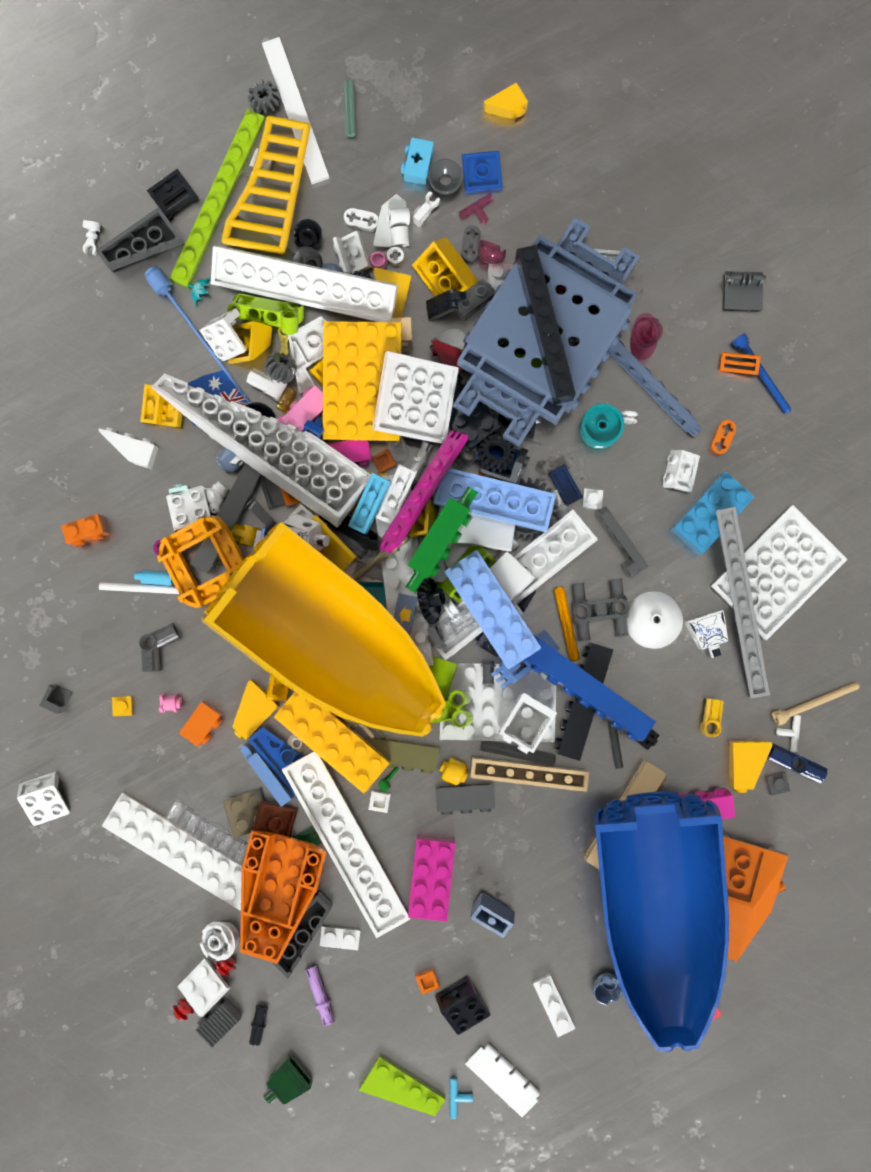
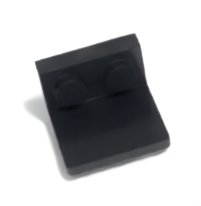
M469 977L435 996L441 1014L457 1035L467 1031L491 1015L478 997Z

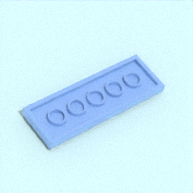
M449 468L437 487L433 505L444 507L450 497L455 501H459L469 486L479 492L469 507L472 515L546 533L556 498L554 493Z
M477 550L444 571L508 670L542 649Z

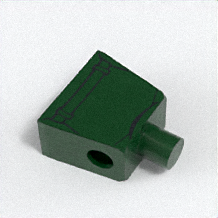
M289 1053L268 1077L266 1084L269 1090L263 1094V1097L269 1104L278 1098L285 1105L309 1091L313 1081Z

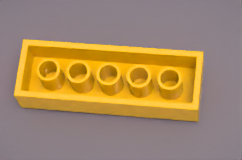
M296 692L293 693L274 716L276 720L362 793L369 789L391 762L337 715L305 699Z

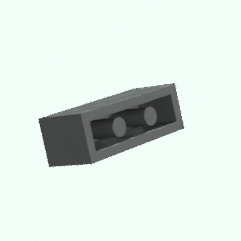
M478 783L458 786H436L437 812H441V815L453 814V811L467 814L477 809H480V812H491V809L495 808L494 784Z

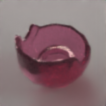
M480 240L477 253L483 262L493 265L504 261L506 256L505 249L500 251L499 245Z

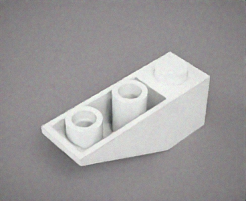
M106 427V430L99 428V432L128 461L152 469L158 447L153 445L154 441L146 438L140 441L135 439V435L129 433L120 435L117 434V430Z

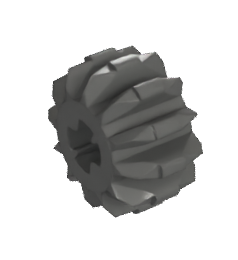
M261 79V84L258 85L254 82V88H249L250 95H248V100L251 102V108L256 109L257 113L260 114L264 110V113L267 115L268 110L274 112V106H279L278 100L281 97L276 85L272 86L270 81L265 84Z
M275 352L267 357L263 369L266 371L265 375L270 376L271 380L286 384L293 380L297 372V365L295 360L290 359V356Z

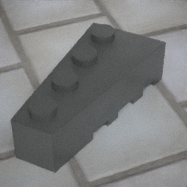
M320 891L314 895L279 963H273L287 979H289L332 908L333 904Z

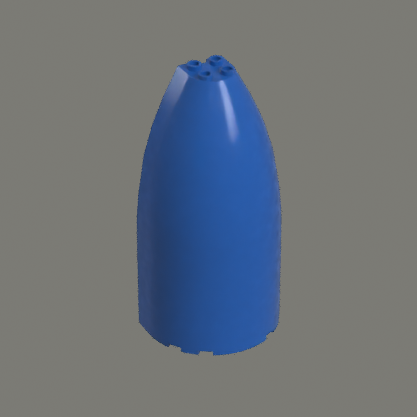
M646 792L626 796L627 799L623 801L614 799L607 802L604 809L599 808L594 818L605 929L618 983L630 1010L657 1051L671 1052L674 1047H681L684 1051L699 1049L720 1001L726 977L729 948V906L720 810L711 800H706L705 802L701 800V796L686 794L684 797L677 795V792Z

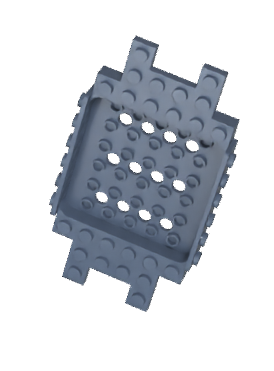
M574 217L557 245L541 235L532 244V246L536 245L544 275L550 279L547 288L557 325L563 331L560 336L576 392L573 401L554 405L543 363L540 368H534L531 365L532 359L538 358L541 361L542 359L530 314L521 316L518 312L520 307L525 306L528 308L516 261H514L513 268L509 269L506 273L502 285L496 288L493 299L485 305L481 317L478 316L474 322L472 331L466 334L463 340L464 350L457 361L458 366L473 375L456 399L453 407L470 417L479 401L512 421L503 434V438L520 447L539 416L557 425L565 410L569 413L571 409L575 410L581 401L578 399L581 393L586 394L591 385L588 383L591 377L596 378L601 370L598 367L601 361L606 362L611 354L608 350L611 346L615 347L620 340V331H625L631 321L628 318L632 312L630 308L638 296L636 292L624 286L623 283L640 256L623 247L615 261H612L582 242L590 231L591 226ZM563 285L566 288V292L560 295L556 293L555 287ZM580 295L583 302L576 305L572 302V297ZM589 306H598L599 313L596 315L591 314L588 311ZM572 336L577 337L579 344L571 346L568 343V339ZM506 338L509 341V345L502 348L498 345V340ZM517 348L525 350L526 355L523 358L515 356L514 351Z

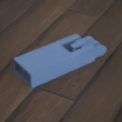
M546 630L536 636L554 650L558 651L560 649ZM526 661L524 662L526 665L517 672L515 670L521 666L520 663L508 670L505 664L501 662L499 664L500 667L492 672L491 675L494 677L500 673L501 676L496 679V682L499 683L504 679L506 682L500 686L504 689L510 683H516L532 669L530 668L531 665Z
M245 744L240 748L248 763L279 805L282 807L289 802L294 795L258 752H255L249 744Z

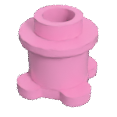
M177 693L174 695L160 694V713L166 711L177 713L182 708V698Z

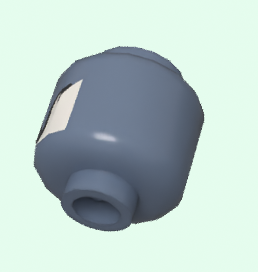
M225 447L216 455L217 465L226 473L235 472L244 463L234 452Z

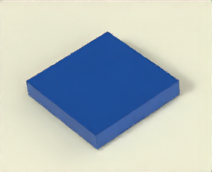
M499 151L462 154L465 193L503 189Z

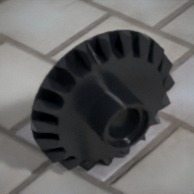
M424 578L417 589L418 603L426 622L435 624L441 616V605L445 604V594L442 588H437L432 578Z

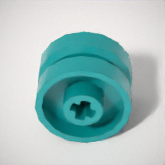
M603 403L588 409L579 424L581 439L587 446L594 449L611 447L621 437L624 430V419L621 412L616 407Z

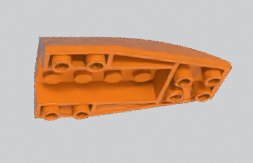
M251 831L241 872L240 953L272 963H279L317 892L327 853L325 850L313 843L282 834Z

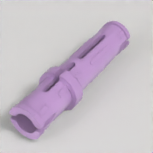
M312 965L305 968V972L315 998V1008L320 1013L323 1026H328L335 1022L330 1008L331 1003L325 994L317 965Z

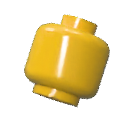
M454 757L449 758L447 762L443 761L439 769L442 772L441 779L454 786H458L460 783L463 784L469 773L466 763Z

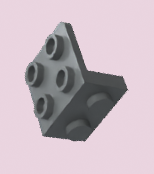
M521 447L512 471H504L502 469V472L498 473V469H496L495 472H492V468L488 471L485 465L484 467L481 466L480 472L487 477H496L502 479V481L516 484L519 475H524L530 457H527L528 449Z

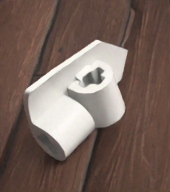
M397 194L381 206L373 245L376 247L401 248L409 246L408 225L410 223L409 208H406V201Z

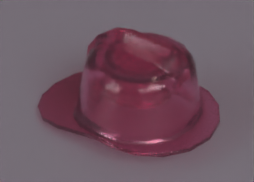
M643 313L635 320L630 348L631 352L638 359L645 360L654 353L656 344L663 335V327L658 318H654L649 313Z

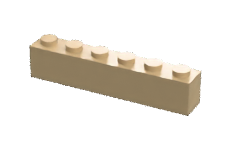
M472 756L470 778L587 792L589 772L584 769Z
M643 760L619 800H626L628 795L656 792L659 787L662 788L665 784L667 773L648 761ZM595 838L583 858L599 869L597 839Z

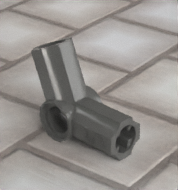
M174 623L145 634L140 638L142 672L160 671L159 647L180 638ZM149 637L154 641V645L151 648L146 645V640Z

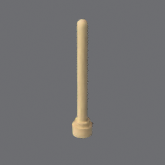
M854 682L791 709L773 711V719L778 726L787 723L789 718L859 689L860 684Z

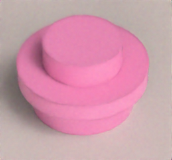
M376 251L369 257L373 270L374 267L384 269L387 266V256L383 252Z

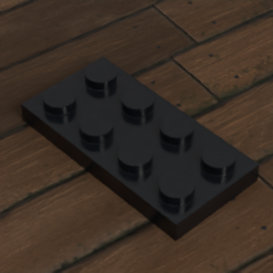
M459 373L457 375L453 404L467 384ZM479 401L470 417L454 408L452 404L449 425L454 431L468 435L465 446L470 452L481 445L485 438L487 439L488 436H493L501 430V426L481 401Z

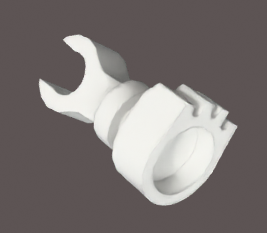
M83 220V227L88 230V233H86L88 239L83 245V252L87 254L88 248L92 246V255L95 256L98 249L95 240L98 239L96 232H100L101 223Z

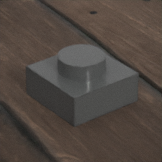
M435 626L427 629L429 633L427 638L432 646H436L439 649L447 646L439 629Z
M786 772L765 776L770 795L773 796L790 791Z

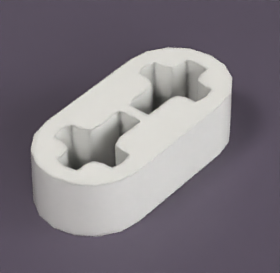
M355 208L345 211L344 221L348 227L367 232L376 231L379 218L375 213ZM352 214H355V217L357 219H354L353 222H350V219L348 217H351ZM370 218H372L374 220V223L371 226H368V222L366 221H370Z

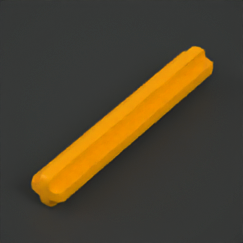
M563 586L554 588L569 660L577 661L580 659L565 589Z

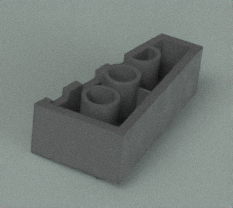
M158 207L97 249L96 252L106 266L113 271L183 245L184 242Z

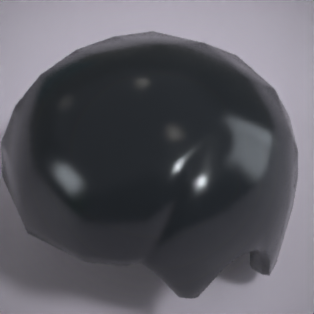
M311 219L301 220L295 226L293 232V240L298 248L308 246L316 249L320 245L322 229L319 224Z

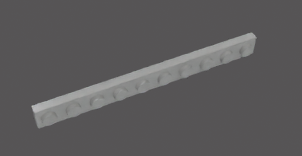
M736 507L715 510L749 697L752 699L769 696L770 692Z

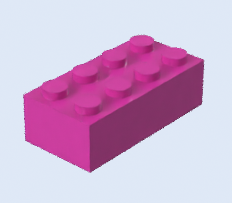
M417 835L408 918L447 922L455 839Z

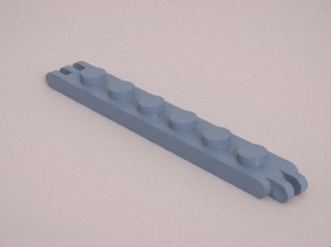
M619 340L615 347H610L608 350L611 352L610 356L685 432H688L691 436H696L701 432V427L697 424V420L692 416L691 412L684 408L678 402V399L665 389L664 384L658 381L651 374V371L644 367L638 361V358L625 348L623 342Z

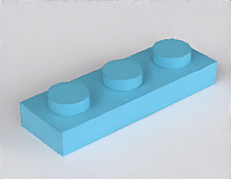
M376 473L371 474L348 526L363 534L368 533L391 484L390 480Z

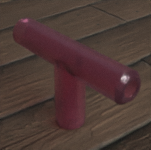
M487 194L459 211V216L463 219L475 211L481 222L486 223L489 218L483 211L482 206L494 199L492 194Z

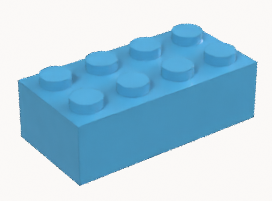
M725 471L716 478L670 530L697 555L704 554L720 536L715 510L735 506L738 516L754 496Z

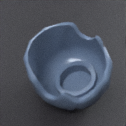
M601 974L594 981L593 995L596 1001L603 1005H608L610 1001L617 1002L623 993L617 976L614 974Z

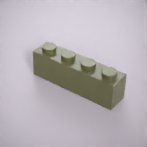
M239 216L236 217V220L246 221ZM235 227L231 229L230 237L275 246L280 244L262 232ZM239 247V250L288 261L293 253L288 248H286L284 255Z
M363 736L366 741L391 761L386 768H394V765L402 766V770L413 771V768L421 769L422 773L427 774L437 771L440 746Z

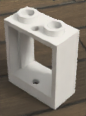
M522 692L499 730V733L502 734L501 739L509 744L512 741L519 745L517 748L526 754L529 751L534 753L557 712ZM523 702L547 716L530 745L506 731Z

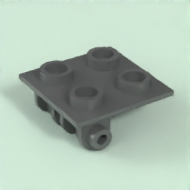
M725 271L724 309L763 310V283L766 282V275H763V272Z

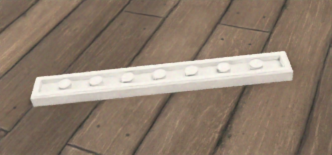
M280 37L263 42L262 46L288 119L310 124ZM311 127L304 164L313 185L330 178ZM292 128L295 139H301L302 130Z

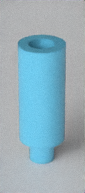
M142 570L134 574V579L141 580V583L173 586L169 573L165 571Z

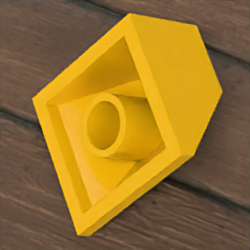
M255 321L233 325L232 328L247 350L228 359V363L246 362L257 358L271 345L272 326Z

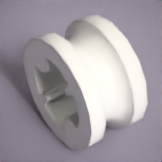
M392 247L388 250L387 260L390 265L399 266L403 263L404 253L401 248ZM394 252H397V255H401L398 257V260L390 258L393 256Z
M621 411L624 423H637L635 419L638 416L637 412Z
M449 599V602L443 605L451 618L454 617V614L460 613L452 599Z

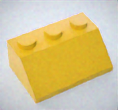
M447 237L433 241L412 264L434 296L449 289H456L462 292L467 291L478 282V279Z
M315 515L311 520L319 522L322 534L328 535L330 538L329 545L323 547L319 552L343 572H346L359 559Z

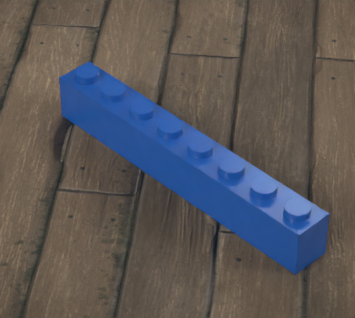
M533 635L542 649L523 660L522 663L528 662L534 672L538 674L542 672L547 676V681L555 686L559 684L563 687L562 691L571 697L573 695L576 696L582 706L586 708L590 706L595 710V715L601 719L607 718L611 721L610 725L619 731L621 729L627 733L626 736L632 741L645 740L656 723L655 720Z

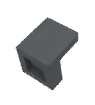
M50 684L39 706L56 714L63 713L72 692L57 684Z

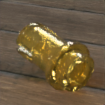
M286 387L282 397L276 402V408L284 413L290 410L289 407L297 392Z

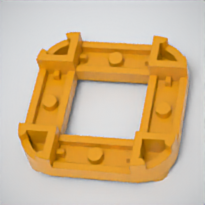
M207 516L197 519L192 524L170 536L164 537L160 541L159 555H157L158 562H163L180 594L177 597L178 600L195 608L217 599L216 594L244 560V556L229 527L219 516ZM210 537L227 571L199 586L181 552Z

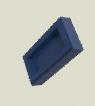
M565 464L548 473L550 480L556 490H558L565 505L569 506L583 498Z

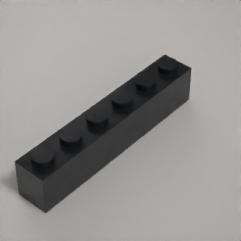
M589 643L583 649L582 656L585 657L583 664H579L578 667L603 684L614 649ZM573 695L572 701L567 703L565 712H568L566 720L563 719L561 722L560 730H562L560 738L557 737L554 749H557L556 753L580 761L595 710L590 706L588 708L582 706L578 702L579 699Z

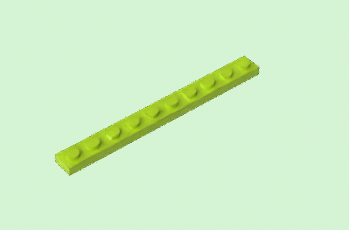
M247 109L169 278L171 281L186 288L189 287L188 285L192 281L266 120L265 116Z

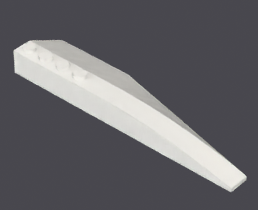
M165 373L152 386V389L218 443L234 452L246 464L336 527L351 512L362 496L371 477V474L310 432H302L293 425L280 423L278 419L263 416L261 412L234 401L229 402L219 395H211L202 388L189 386L187 382Z

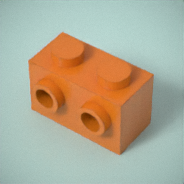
M100 514L61 525L66 544L74 547L82 546L89 540H101L103 536L109 534L105 518Z

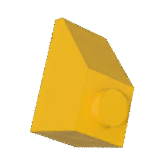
M515 83L485 100L483 110L485 113L512 119L515 116L520 117L526 112L528 101L518 84Z
M430 499L410 529L411 538L426 536L437 519V508Z

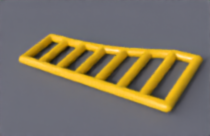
M270 115L266 117L253 170L241 196L225 221L221 239L223 244L280 255L286 253L311 128L309 123ZM272 125L301 129V139L271 134ZM273 142L299 147L297 157L267 152L268 143ZM264 159L295 165L293 175L261 169ZM258 176L292 183L290 193L254 185ZM250 193L288 200L286 210L245 202ZM241 210L285 219L283 228L236 220V217ZM235 227L281 236L280 244L275 246L230 237L231 229Z

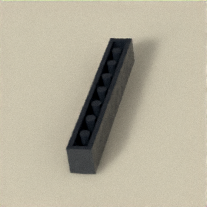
M533 245L519 248L516 251L515 261L553 404L573 401L576 392L537 247Z

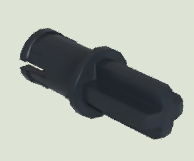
M256 1005L254 1020L251 1022L250 1045L259 1046L261 1044L263 1029L266 1028L265 1019L268 1007L265 1005Z

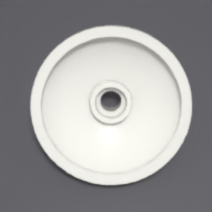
M656 591L646 592L637 596L630 603L629 616L627 618L628 634L637 644L651 649L663 648L671 644L680 634L683 625L682 612L677 602L669 595ZM655 616L659 617L657 624L653 621Z

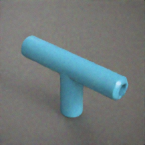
M452 1077L450 1078V1118L456 1119L458 1117V1102H473V1094H458V1079Z

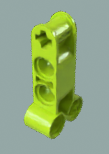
M236 294L233 297V302L227 306V312L235 308L239 310L241 315L236 319L281 327V331L287 335L297 333L298 324L304 322V305L293 302H282L246 294Z
M465 690L451 692L448 701H445L446 705L443 708V714L438 719L434 718L431 723L452 720L456 727L469 726L473 722L474 717L473 713L465 708L470 702L469 693ZM457 694H461L463 698L461 704L456 701ZM461 713L466 716L465 723H462L459 719Z

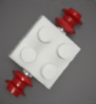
M231 956L222 962L216 961L215 969L208 959H204L177 986L186 999H179L180 1005L173 1006L174 1016L178 1020H187V1014H193L195 1010L199 1017H203L230 989L221 976L229 977V970H236V961Z

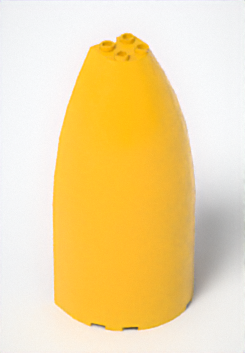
M284 523L276 524L269 530L268 536L262 538L253 548L255 553H250L246 556L216 594L218 600H213L205 610L207 616L203 615L201 622L282 684L329 712L375 729L421 737L427 735L433 728L431 722L434 718L438 719L441 717L446 703L427 662L411 637L383 605L360 584Z

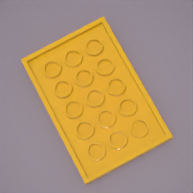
M323 321L324 440L400 441L399 435L375 431L372 428L385 352L390 351L402 354L401 322Z

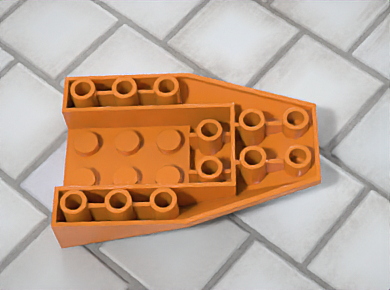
M723 834L729 906V948L727 959L737 962L773 909L788 854L768 847L766 849L736 840Z

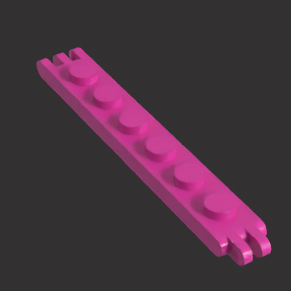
M454 430L450 431L383 535L380 545L381 550L392 553L395 547L398 548L467 442V434Z

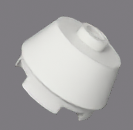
M211 922L202 931L200 947L206 957L211 956L216 961L226 960L238 946V930L229 922Z

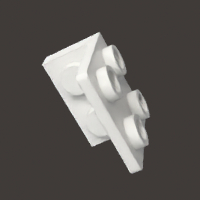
M237 308L212 319L200 329L205 340L221 362L247 350L232 328V325L236 323L235 319L241 315Z
M202 485L166 496L175 532L192 524L197 519L212 516Z
M56 771L19 784L17 799L34 826L70 813L68 806L57 789L59 776Z

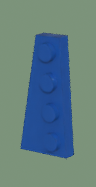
M262 726L247 739L297 798L282 768L304 756Z

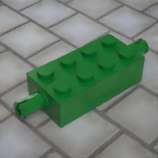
M468 486L459 501H455L451 497L449 498L408 563V566L414 569V574L405 586L407 589L416 593L424 578L431 579L432 576H437L441 569L439 564L442 559L446 561L452 552L449 549L452 543L457 544L462 536L460 533L463 526L467 527L473 517L469 507L479 492Z

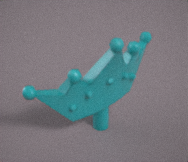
M211 277L200 279L195 285L189 283L188 286L193 288L191 297L195 307H197V300L202 299L200 295L209 293L204 286H209L206 282L211 280Z

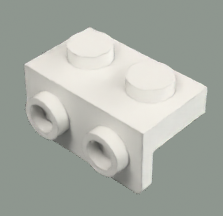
M356 230L342 238L337 236L333 238V248L339 257V267L343 273L349 274L352 272L354 274L357 270L360 273L371 268L359 231Z

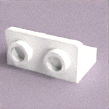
M671 450L667 459L666 473L663 477V487L692 493L700 456L685 450Z

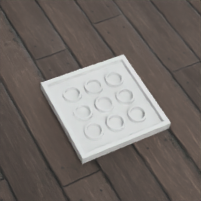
M386 351L372 430L443 444L447 438L459 368Z

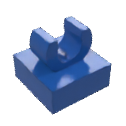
M317 418L314 423L307 420L304 424V431L310 432L323 440V420Z

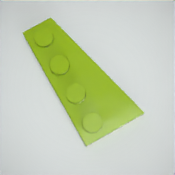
M381 1055L359 1088L361 1092L432 1116H436L446 1100L445 1096Z

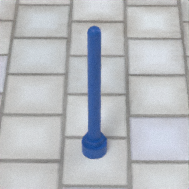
M745 333L732 341L734 346L738 347L739 350L742 349L745 354L755 355L748 345L749 338ZM749 359L751 363H756L757 359ZM760 363L759 376L785 413H790L791 407Z

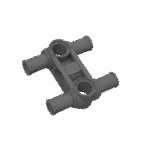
M622 578L610 580L612 597L605 600L588 601L585 597L584 583L572 584L574 593L572 615L575 624H577L579 641L591 640L589 631L591 620L613 618L616 622L617 637L629 636L627 618L630 606L623 592ZM618 602L624 605L622 613H618L615 610V605ZM580 606L586 609L584 617L577 615V609Z

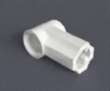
M256 368L250 371L246 380L249 385L263 391L265 395L276 401H279L287 386V383H277L276 380H271L270 376L265 375V373Z

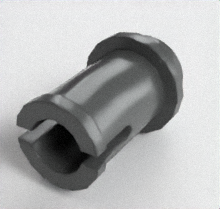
M483 661V664H481L483 666L482 684H495L494 677L491 675L494 672V667H496L494 661Z

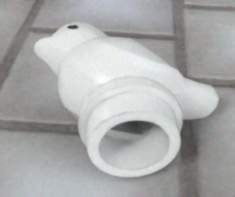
M220 482L213 484L212 488L204 487L209 510L215 515L218 514L224 503V498L229 493V490Z

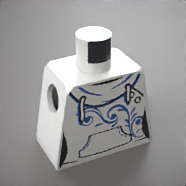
M297 514L283 522L318 552L323 547L329 545L330 538L328 535L322 534L319 522Z
M723 610L685 621V625L698 649L708 648L711 658L723 655L719 644L728 641Z

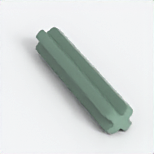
M346 80L344 81L346 137H355L354 82Z

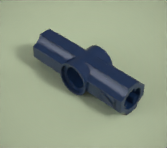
M776 744L772 745L767 757L768 760L820 784L825 780L828 768ZM796 759H799L801 762L798 768L794 767Z

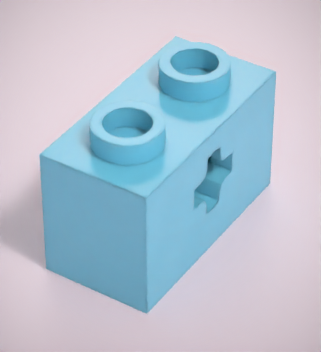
M412 137L411 143H407L405 150L407 160L402 163L401 173L404 174V181L426 185L434 152V142Z

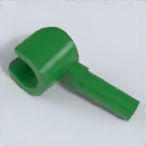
M396 766L386 778L378 783L382 792L391 787L388 781L398 772L399 769Z

